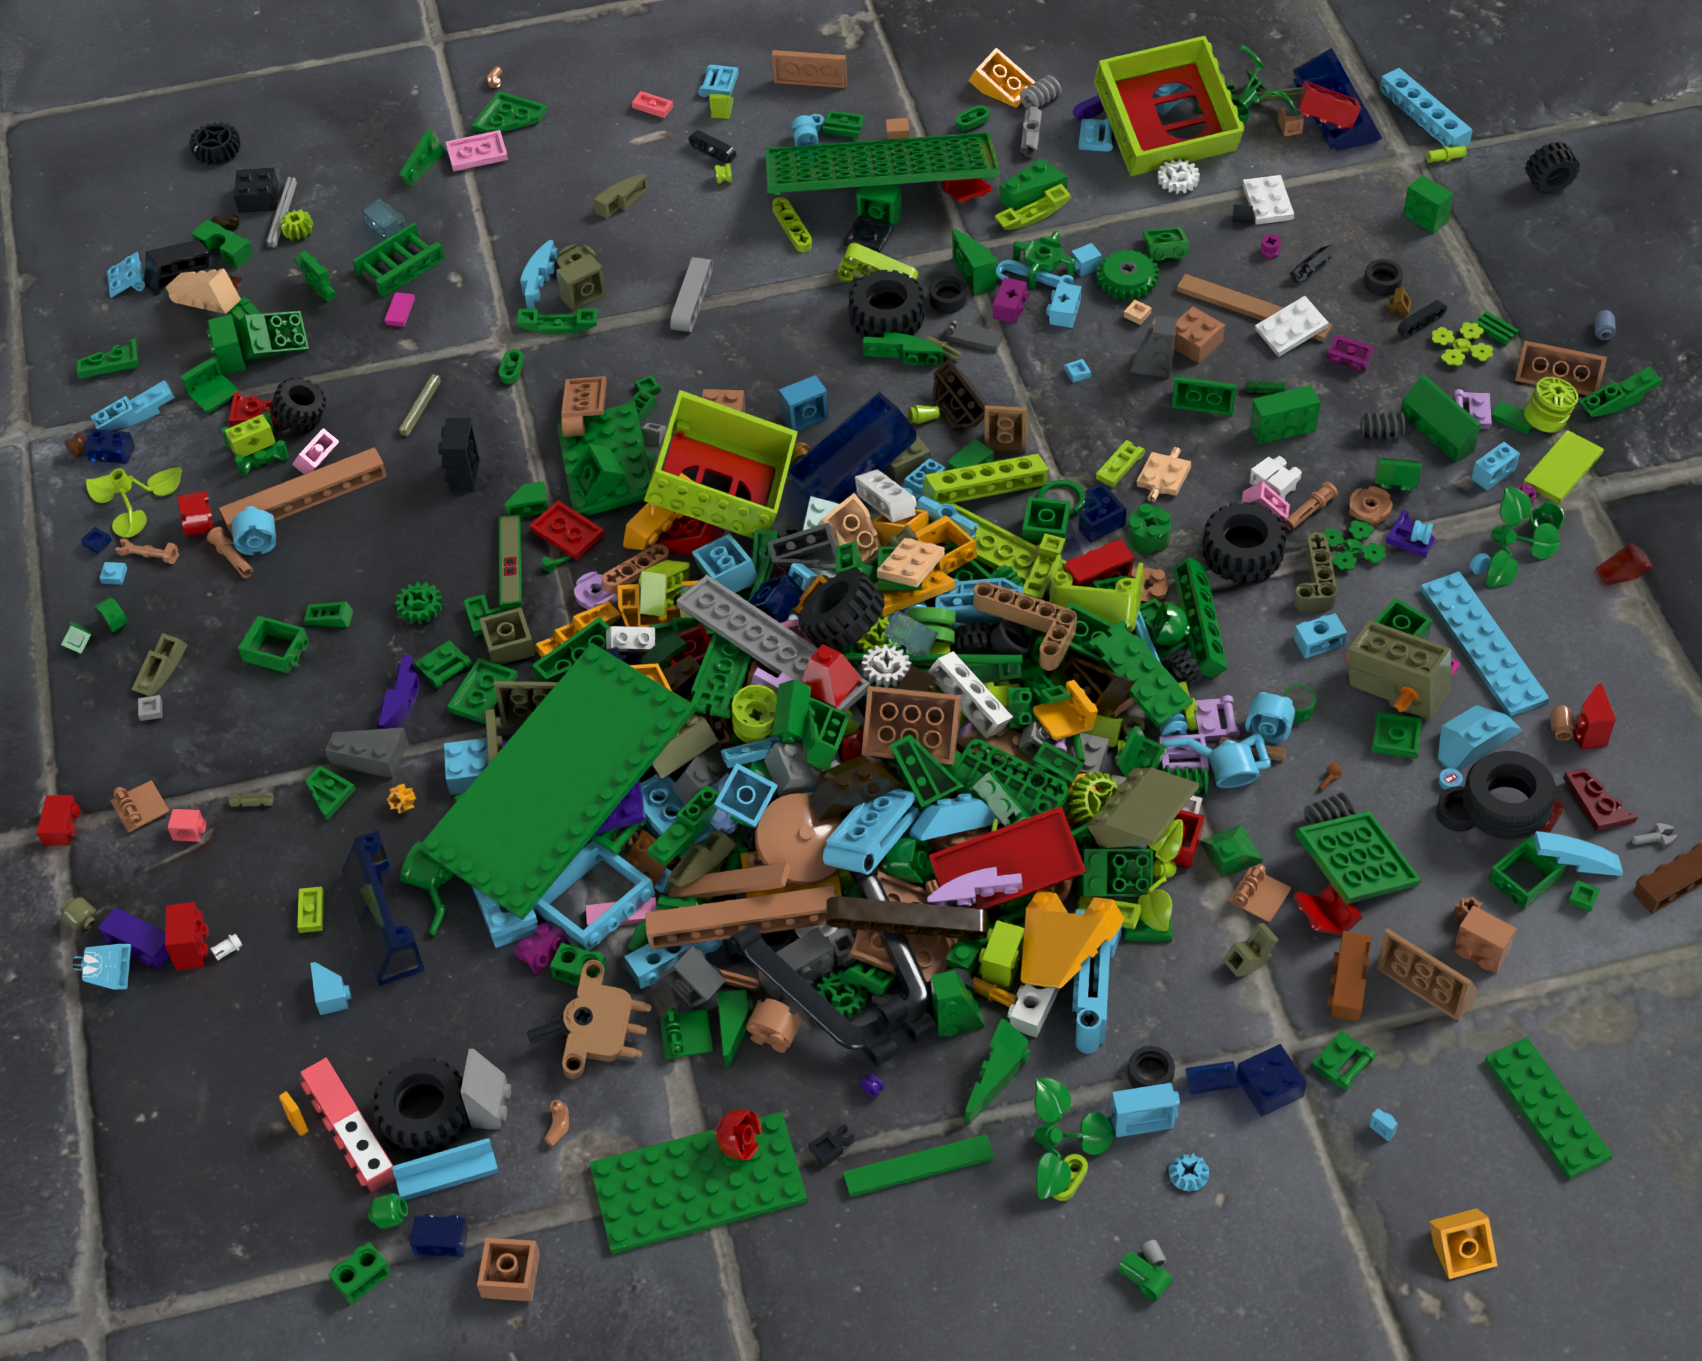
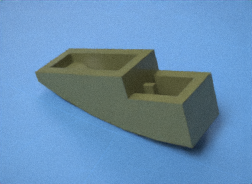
M647 175L633 176L609 187L594 198L596 214L608 219L619 208L626 211L649 189Z
M162 633L154 652L149 650L132 690L149 697L154 696L176 668L188 644L181 639Z
M712 830L702 845L696 843L691 845L666 880L679 887L695 881L716 867L730 853L736 843L724 833Z

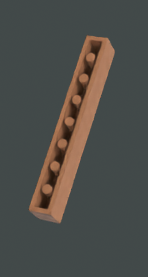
M374 447L220 507L219 510L231 538H233L232 519L238 513L244 511L246 507L254 506L259 510H264L272 514L274 521H277L387 477L384 463Z
M834 886L645 913L646 933L650 950L728 939L731 935L750 924H753L760 934L826 925V900L835 896Z

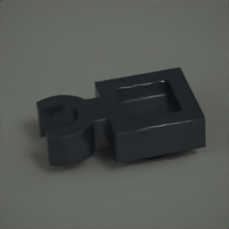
M846 1125L840 1126L834 1136L828 1131L808 1144L810 1151L823 1167L843 1154L842 1146H850L855 1142L853 1134L849 1137L842 1136L848 1132Z

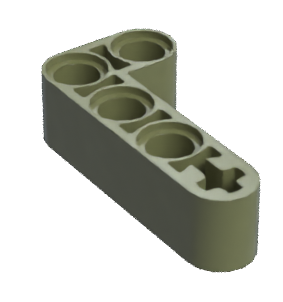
M1315 532L1309 535L1306 548L1311 583L1298 585L1295 592L1294 607L1301 612L1328 611L1334 608L1336 601L1337 585L1328 540L1324 534Z

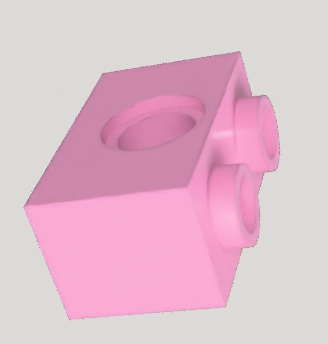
M323 428L297 456L292 465L304 475L315 471L333 451L339 441Z

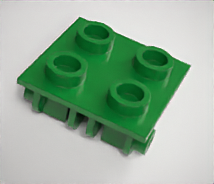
M675 1008L666 1009L664 1016L660 1017L665 1060L713 1052L707 1009L678 1014Z

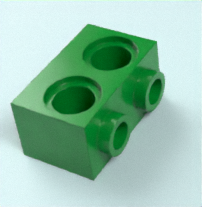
M561 943L550 965L552 977L579 986L582 968L587 961H599L604 967L605 974L607 970L605 956L597 951L590 952L581 949L574 944L567 945ZM595 969L587 972V975L591 978H595L600 974Z
M368 1242L366 1245L358 1247L352 1256L344 1262L336 1264L328 1275L333 1286L351 1306L391 1274L388 1262ZM374 1261L372 1265L364 1266L367 1262ZM353 1277L350 1282L343 1283L345 1279Z

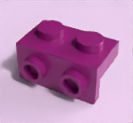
M1335 335L1331 348L1326 353L1327 359L1333 364L1341 365L1342 363L1355 371H1360V369L1366 371L1375 348L1359 341Z
M546 921L539 925L536 931L528 938L521 940L512 952L517 959L528 963L535 974H539L552 963L561 943L567 945L571 943L561 927Z

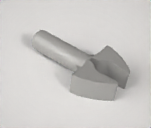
M1657 823L1655 833L1633 836L1632 843L1633 845L1659 842L1662 844L1663 849H1667L1676 841L1678 835H1663L1673 833L1674 827Z

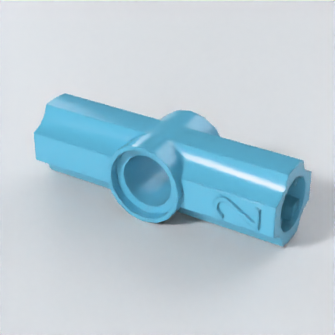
M922 496L918 500L915 509L928 511L929 520L935 522L947 516L972 539L974 538L979 525L958 514L953 505H941L926 496Z

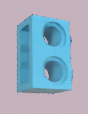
M1501 443L1475 462L1471 479L1488 491L1516 470L1520 453L1507 443Z

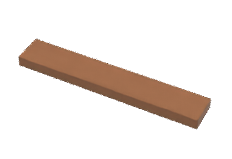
M787 863L704 874L695 881L681 887L672 884L668 896L686 899L689 896L708 898L781 888L786 885L791 867Z

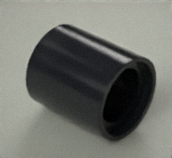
M1234 204L1232 222L1252 223L1253 206Z

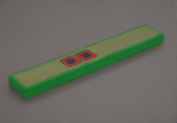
M520 514L499 516L501 610L522 608Z

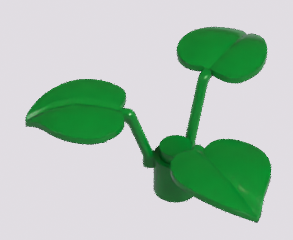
M1241 45L1239 50L1247 52L1255 62L1256 70L1254 73L1248 69L1246 70L1249 82L1236 99L1247 109L1253 102L1257 103L1259 100L1275 94L1293 109L1296 117L1298 113L1293 101L1279 88L1276 87L1274 90L1257 97L1259 95L1256 91L1258 87L1268 91V88L1256 76L1261 67L1264 69L1265 66L1253 51L1247 46Z
M1504 487L1500 517L1507 525L1496 526L1491 532L1492 540L1498 543V547H1501L1503 550L1496 552L1490 561L1486 576V587L1488 588L1506 586L1513 582L1517 575V561L1511 558L1512 552L1505 545H1511L1516 540L1532 543L1530 552L1538 559L1550 558L1557 552L1560 546L1561 539L1559 533L1552 524L1542 523L1538 525L1533 532V539L1517 536L1515 531L1511 529L1520 525L1522 519L1528 518L1532 509L1531 500L1528 495L1517 488Z
M1036 1078L1035 1110L1038 1117L1045 1122L1035 1129L1034 1138L1038 1144L1044 1145V1149H1048L1051 1152L1041 1156L1036 1169L1038 1199H1045L1062 1193L1068 1187L1071 1180L1069 1164L1066 1161L1060 1160L1061 1154L1052 1146L1058 1145L1064 1137L1082 1138V1150L1090 1155H1098L1105 1152L1112 1144L1114 1128L1106 1116L1098 1112H1091L1086 1114L1080 1123L1081 1133H1062L1059 1127L1053 1125L1062 1120V1113L1070 1109V1093L1062 1083L1054 1079Z

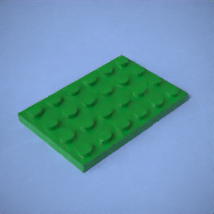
M635 401L604 410V415L583 416L585 436L564 437L562 423L557 424L571 505L574 511L587 517L644 500L651 472ZM588 444L610 447L625 475L616 490L590 503H585L570 475Z

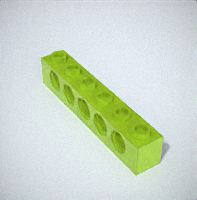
M1039 454L926 474L922 491L926 497L941 505L1044 486L1046 485L1049 469Z

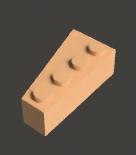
M224 268L218 271L213 269L209 272L203 270L198 273H180L166 286L169 297L174 303L226 314L241 300Z

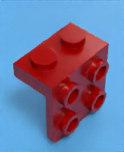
M980 178L942 181L943 191L961 203L967 202L970 198L976 196L983 197L992 191V187Z

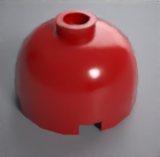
M739 1109L731 1110L722 1116L714 1131L720 1151L733 1159L749 1160L758 1149L759 1143H755L756 1134L761 1135V1126L755 1112Z

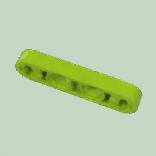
M784 197L774 199L772 202L773 213L795 249L799 252L810 251L812 248V238L789 200ZM785 217L793 218L792 220H784ZM793 229H799L800 231H799V232H792L791 230H793Z

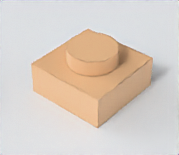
M1134 300L1124 311V317L1141 325L1151 314L1152 308Z

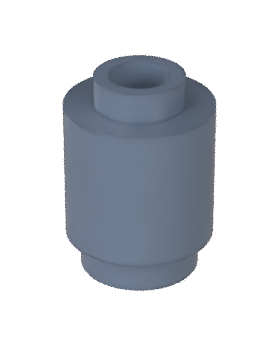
M1608 310L1598 312L1594 318L1595 336L1600 340H1609L1616 334L1615 317Z

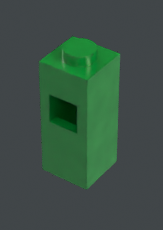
M790 680L779 684L772 736L780 738L783 743L792 744L797 740L805 738L811 692L810 686L797 680Z

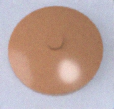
M800 793L782 796L767 806L756 826L755 844L760 859L765 866L787 863L791 867L786 882L798 885H811L828 879L838 869L837 867L825 865L823 852L827 845L826 840L843 820L837 814L820 822L810 806L812 795Z

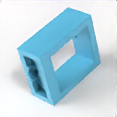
M1166 1083L1112 1092L1110 1117L1115 1137L1173 1129L1175 1119L1178 1118L1177 1107L1180 1106L1178 1092L1173 1091L1172 1084Z

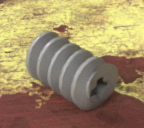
M1048 75L1020 91V99L1026 109H1029L1031 106L1038 108L1039 105L1042 106L1045 102H1049L1050 99L1060 96L1062 89L1059 82L1053 76Z

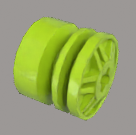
M1545 377L1540 379L1524 408V416L1533 427L1540 431L1548 433L1558 432L1564 428L1577 404L1578 393L1570 383L1560 378Z
M758 684L748 685L740 689L734 696L732 702L733 731L743 742L750 743L773 737L777 695L774 691Z

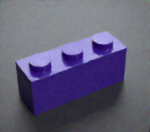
M117 907L113 909L98 927L102 935L101 939L106 945L131 944L130 957L132 955L136 956L147 966L153 965L160 968L170 956L165 946L166 932Z

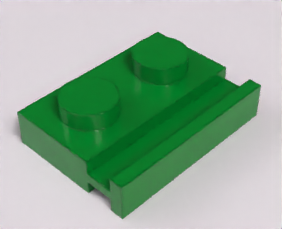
M829 110L824 126H822V134L859 139V134L865 122V115Z

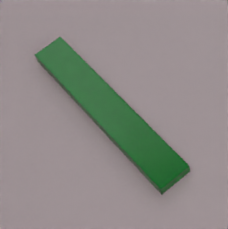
M985 1134L844 1171L843 1177L849 1197H854L994 1160V1154L988 1136Z

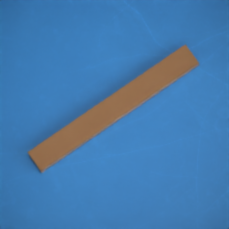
M1187 274L1183 276L1177 286V292L1261 321L1283 309V307ZM1329 323L1328 328L1311 338L1324 342L1332 329V324Z

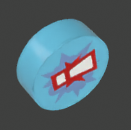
M1447 768L1440 773L1439 785L1442 789L1446 790L1450 787L1462 785L1463 776L1458 770Z

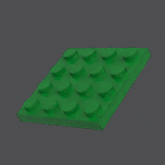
M1371 811L1300 827L1295 833L1345 904L1418 886L1421 882V878Z

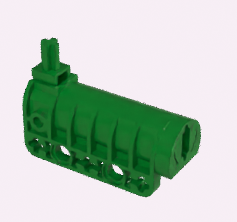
M974 739L970 741L963 754L955 751L954 765L943 764L948 772L963 785V787L951 792L955 795L971 794V797L985 803L973 786L989 771H992L1030 818L1062 806L1065 817H1067L1072 808V805L1068 804L1072 801V798L1068 795L1069 789L1065 782L983 740ZM980 745L982 751L974 754L972 748H978ZM1015 813L1010 816L1013 821L1017 819Z

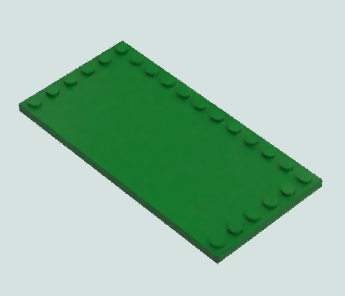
M990 132L765 148L768 193L773 195H781L783 192L972 178L991 180L1000 177V167Z
M591 643L419 845L418 849L521 920H524L697 710L696 706Z

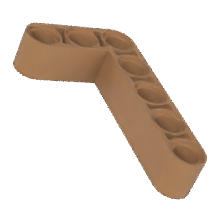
M979 582L974 586L973 604L977 610L1047 633L1040 646L1039 665L1042 669L1048 671L1054 670L1059 666L1076 633L1077 615L1074 611L988 582Z

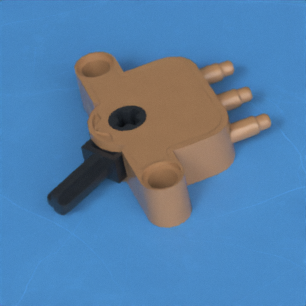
M590 960L584 964L577 998L566 1006L562 1014L557 1015V1021L527 1031L531 1044L561 1034L563 1039L567 1038L562 1067L564 1075L569 1079H578L583 1075L587 1058L612 1062L620 1056L641 1058L642 1056L641 1050L625 1047L624 1044L627 1033L645 1035L647 1031L646 1027L629 1023L631 1010L650 1012L652 1005L632 1000L630 995L623 989L603 985L604 967L597 960ZM594 969L600 973L595 978L587 975L589 970ZM580 1016H584V1018L587 1019V1022L583 1023V1021L580 1020ZM569 1062H578L580 1067L575 1071L569 1070L567 1068Z

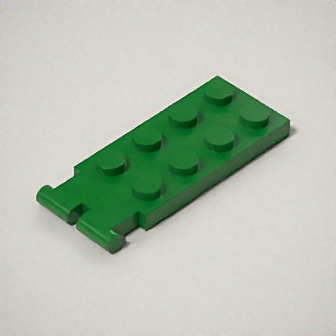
M1121 620L1106 630L1107 635L1101 633L1087 642V645L1091 650L1096 649L1102 656L1101 663L1108 670L1135 681L1128 694L1158 728L1191 706L1193 700L1137 635L1134 637L1130 635L1125 629L1127 628L1126 623Z
M715 631L691 690V697L693 699L691 703L696 706V713L705 714L707 710H710V715L730 719L732 710H729L730 705H732L734 696L742 688L753 657Z

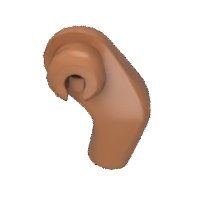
M554 1100L550 1104L552 1125L544 1137V1141L551 1147H554L569 1129L568 1107L560 1100Z

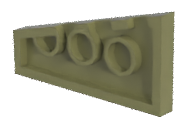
M494 709L485 710L489 763L503 748L500 732L502 730L501 718L496 717Z

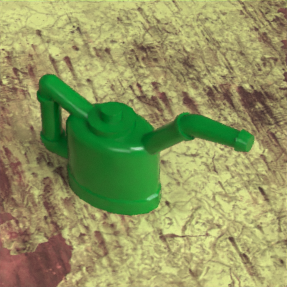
M418 841L411 848L405 859L400 874V881L429 891L436 913L428 934L435 936L445 916L446 909L438 888L441 884H445L447 880H450L453 873L420 852L418 847L422 842Z

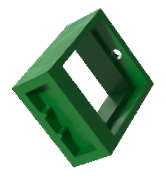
M257 616L238 649L244 662L289 674L292 668L297 665L299 656L307 648L309 640L305 629L302 627ZM267 635L292 641L284 657L258 651Z
M1529 836L1492 867L1489 881L1496 889L1506 894L1514 904L1519 905L1525 910L1562 878L1566 865L1557 863L1554 856L1538 855L1534 839ZM1523 858L1547 876L1528 893L1505 875Z

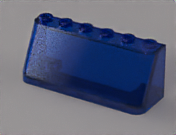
M1332 48L1292 71L1296 77L1292 80L1297 88H1302L1304 81L1357 99L1361 110L1352 129L1347 128L1343 130L1336 127L1335 123L1329 121L1326 124L1319 121L1318 117L1313 116L1316 124L1319 125L1321 123L1322 125L1319 129L1323 137L1328 136L1326 142L1330 149L1334 148L1336 151L1382 140L1376 125Z
M878 392L788 469L787 476L808 500L812 496L841 504L849 496L857 492L855 476L877 469L879 471L883 470L915 442L917 433L900 409L881 392Z

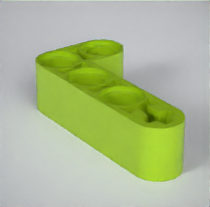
M851 243L848 245L837 276L842 281L850 282L853 280L856 272L869 276L874 271L882 272V270L892 272L897 270L901 274L903 272L908 274L909 278L913 277L917 281L918 272L913 267L857 243Z

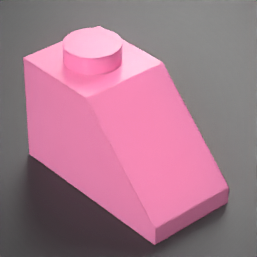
M1263 481L1243 491L1242 502H1249L1251 505H1254V503L1260 504L1262 508L1267 507L1282 522L1288 518L1290 504Z

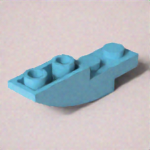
M553 240L547 241L535 252L522 273L520 282L522 293L525 294L527 309H535L536 302L540 300V287H543L544 281L549 282L551 274H554V260H557L558 250L554 248Z
M164 380L131 400L126 396L92 415L91 418L99 432L121 429L161 413L158 407L175 397Z
M929 458L904 479L902 488L912 494L917 503L924 495L922 488L925 475L946 471V467Z

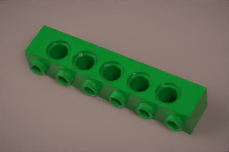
M1187 557L1172 567L1180 606L1188 618L1187 624L1190 625L1187 638L1192 660H1196L1195 664L1200 666L1198 670H1201L1204 676L1213 679L1227 670L1228 665L1206 568L1199 562Z

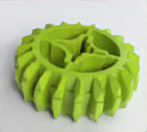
M1102 772L1088 773L1080 777L1077 783L1071 786L1074 791L1068 795L1073 800L1068 804L1073 806V810L1070 813L1076 815L1074 822H1081V827L1094 819V815L1103 808L1106 800L1117 791V787L1120 784L1116 785V778H1110L1109 774H1102ZM1095 786L1099 788V791H1093L1091 787Z

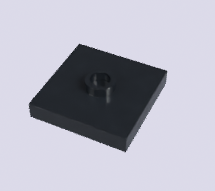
M858 216L844 239V246L848 247L851 243H857L881 254L894 231V225Z

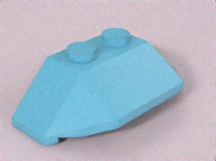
M1005 578L959 581L955 584V589L936 596L935 608L955 611V622L988 623L991 621L993 623H1001V621L1006 619L979 611L974 607V586L979 582H988L1022 594L1023 587L1017 586Z
M1475 705L1442 725L1437 759L1446 768H1453L1459 771L1520 734L1522 729L1508 715Z
M959 794L955 799H938L937 803L928 804L922 809L912 825L910 836L923 841L993 825L994 819H998V823L1002 822L990 807L981 800L971 797V794Z

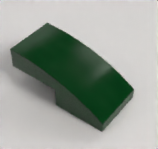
M673 632L653 646L640 660V664L658 663L660 669L664 670L671 666L669 659L688 650L687 643L676 632Z

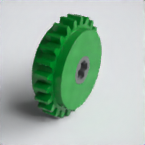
M1115 251L1114 254L1109 253L1108 258L1103 257V262H1099L1096 280L1098 281V286L1102 287V291L1108 292V296L1112 295L1115 299L1120 298L1122 300L1140 299L1141 296L1146 297L1148 292L1152 293L1153 288L1157 287L1159 269L1157 268V263H1153V258L1149 259L1147 254L1144 255L1140 251Z

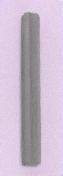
M287 177L266 240L268 247L275 248L278 244L282 232L280 228L281 216L286 215V212H288L297 185L296 178Z

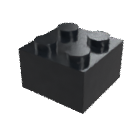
M274 167L236 170L234 199L238 213L276 210L279 183Z

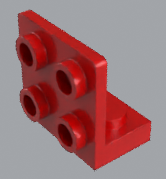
M1331 883L1317 896L1299 892L1294 894V898L1298 902V908L1307 915L1310 920V926L1317 932L1342 936L1343 931H1349L1362 919L1353 903L1345 904Z

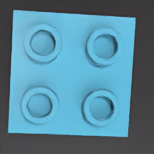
M138 252L126 257L125 260L107 270L110 298L130 286L137 291H142L145 287L143 270L141 269L142 263L139 261Z

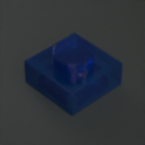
M94 527L80 541L84 547L98 554L112 539L109 534Z

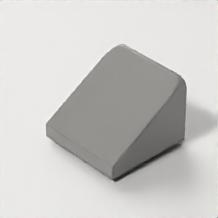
M653 423L645 424L641 428L644 443L659 446L666 427Z

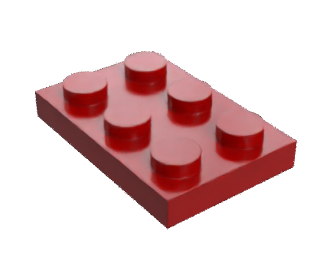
M559 500L529 525L530 531L575 560H578L605 535L604 529Z

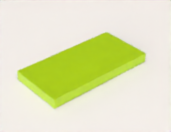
M1567 430L1524 479L1523 484L1533 486L1536 492L1560 504L1600 458L1604 449Z

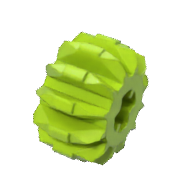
M302 209L299 211L293 210V212H286V215L281 216L280 228L285 238H290L291 241L294 239L300 240L302 237L307 238V234H312L313 221L308 212H303Z

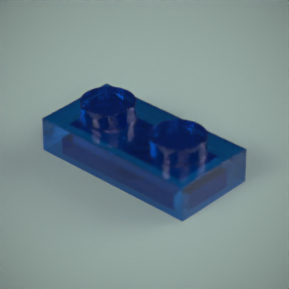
M1234 1061L1185 1068L1190 1094L1239 1087V1079Z

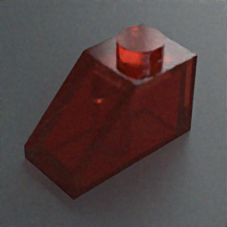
M1629 543L1596 567L1603 583L1611 585L1636 580L1653 566L1644 550Z

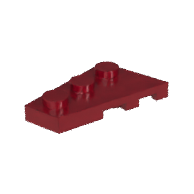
M1586 768L1565 772L1563 780L1595 831L1636 822L1638 816L1633 811L1629 813L1622 807L1623 802L1617 797L1613 798L1605 791V786Z

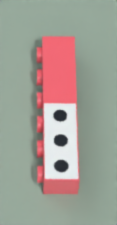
M324 1058L301 1071L300 1073L304 1081L300 1084L306 1095L312 1094L314 1098L311 1100L312 1105L317 1113L322 1112L325 1117L322 1121L327 1130L335 1132L336 1136L333 1139L339 1150L344 1148L347 1152L344 1157L350 1168L356 1167L358 1173L355 1175L361 1186L367 1185L370 1192L373 1193L394 1181L395 1176L392 1170V1163L328 1059Z

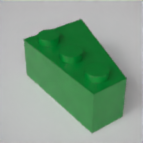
M1040 158L1000 185L999 202L1008 209L1012 208L1014 211H1017L1044 198V191L1059 184H1062L1067 190L1068 176Z
M811 697L809 700L805 738L803 739L806 762L816 768L828 771L851 715Z
M911 735L889 745L909 787L914 792L920 808L963 787Z

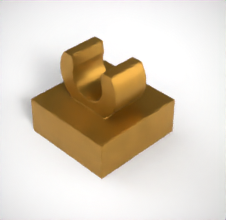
M1404 287L1397 288L1395 296L1389 297L1388 300L1391 304L1387 305L1390 312L1399 311L1401 316L1409 315L1411 299Z

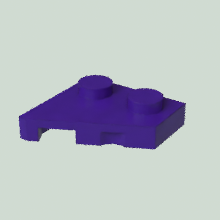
M1403 510L1388 534L1386 543L1426 558L1434 545L1435 537L1431 534L1428 545L1423 544L1419 540L1411 541L1415 523L1408 517L1409 513Z

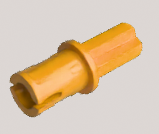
M978 977L973 978L975 993L988 998L989 1002L994 1000L1008 1007L1016 1003L1017 996L998 988V984L995 983L993 985Z

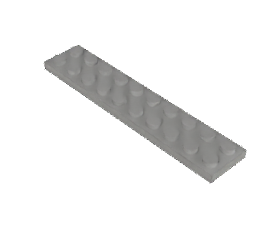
M708 575L676 600L679 608L778 675L783 672L793 680L801 682L809 659L818 650L817 647ZM862 678L837 709L843 712L849 709L868 692L870 683Z

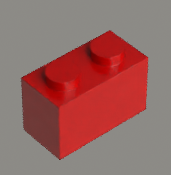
M46 795L37 829V835L42 845L70 846L71 838L74 837L76 832L75 821L80 816V806L76 803L73 795Z

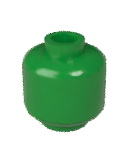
M395 1193L373 1199L371 1208L368 1209L370 1222L375 1223L380 1229H387L402 1224L408 1214L404 1198L399 1197Z

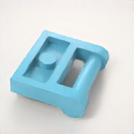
M708 65L703 85L700 86L698 94L701 97H707L709 94L731 96L739 74L738 68ZM717 75L714 85L710 86L713 77Z
M1108 118L1105 120L1082 119L1079 150L1111 151L1113 148L1112 128ZM1100 129L1105 130L1102 142L1098 141Z

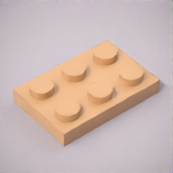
M904 538L877 569V578L918 587L944 556V547L933 543L919 542L911 538Z

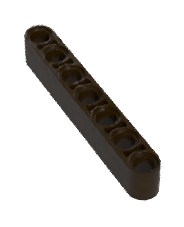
M840 896L830 897L826 900V924L830 927L969 940H982L987 938L988 913L981 909Z

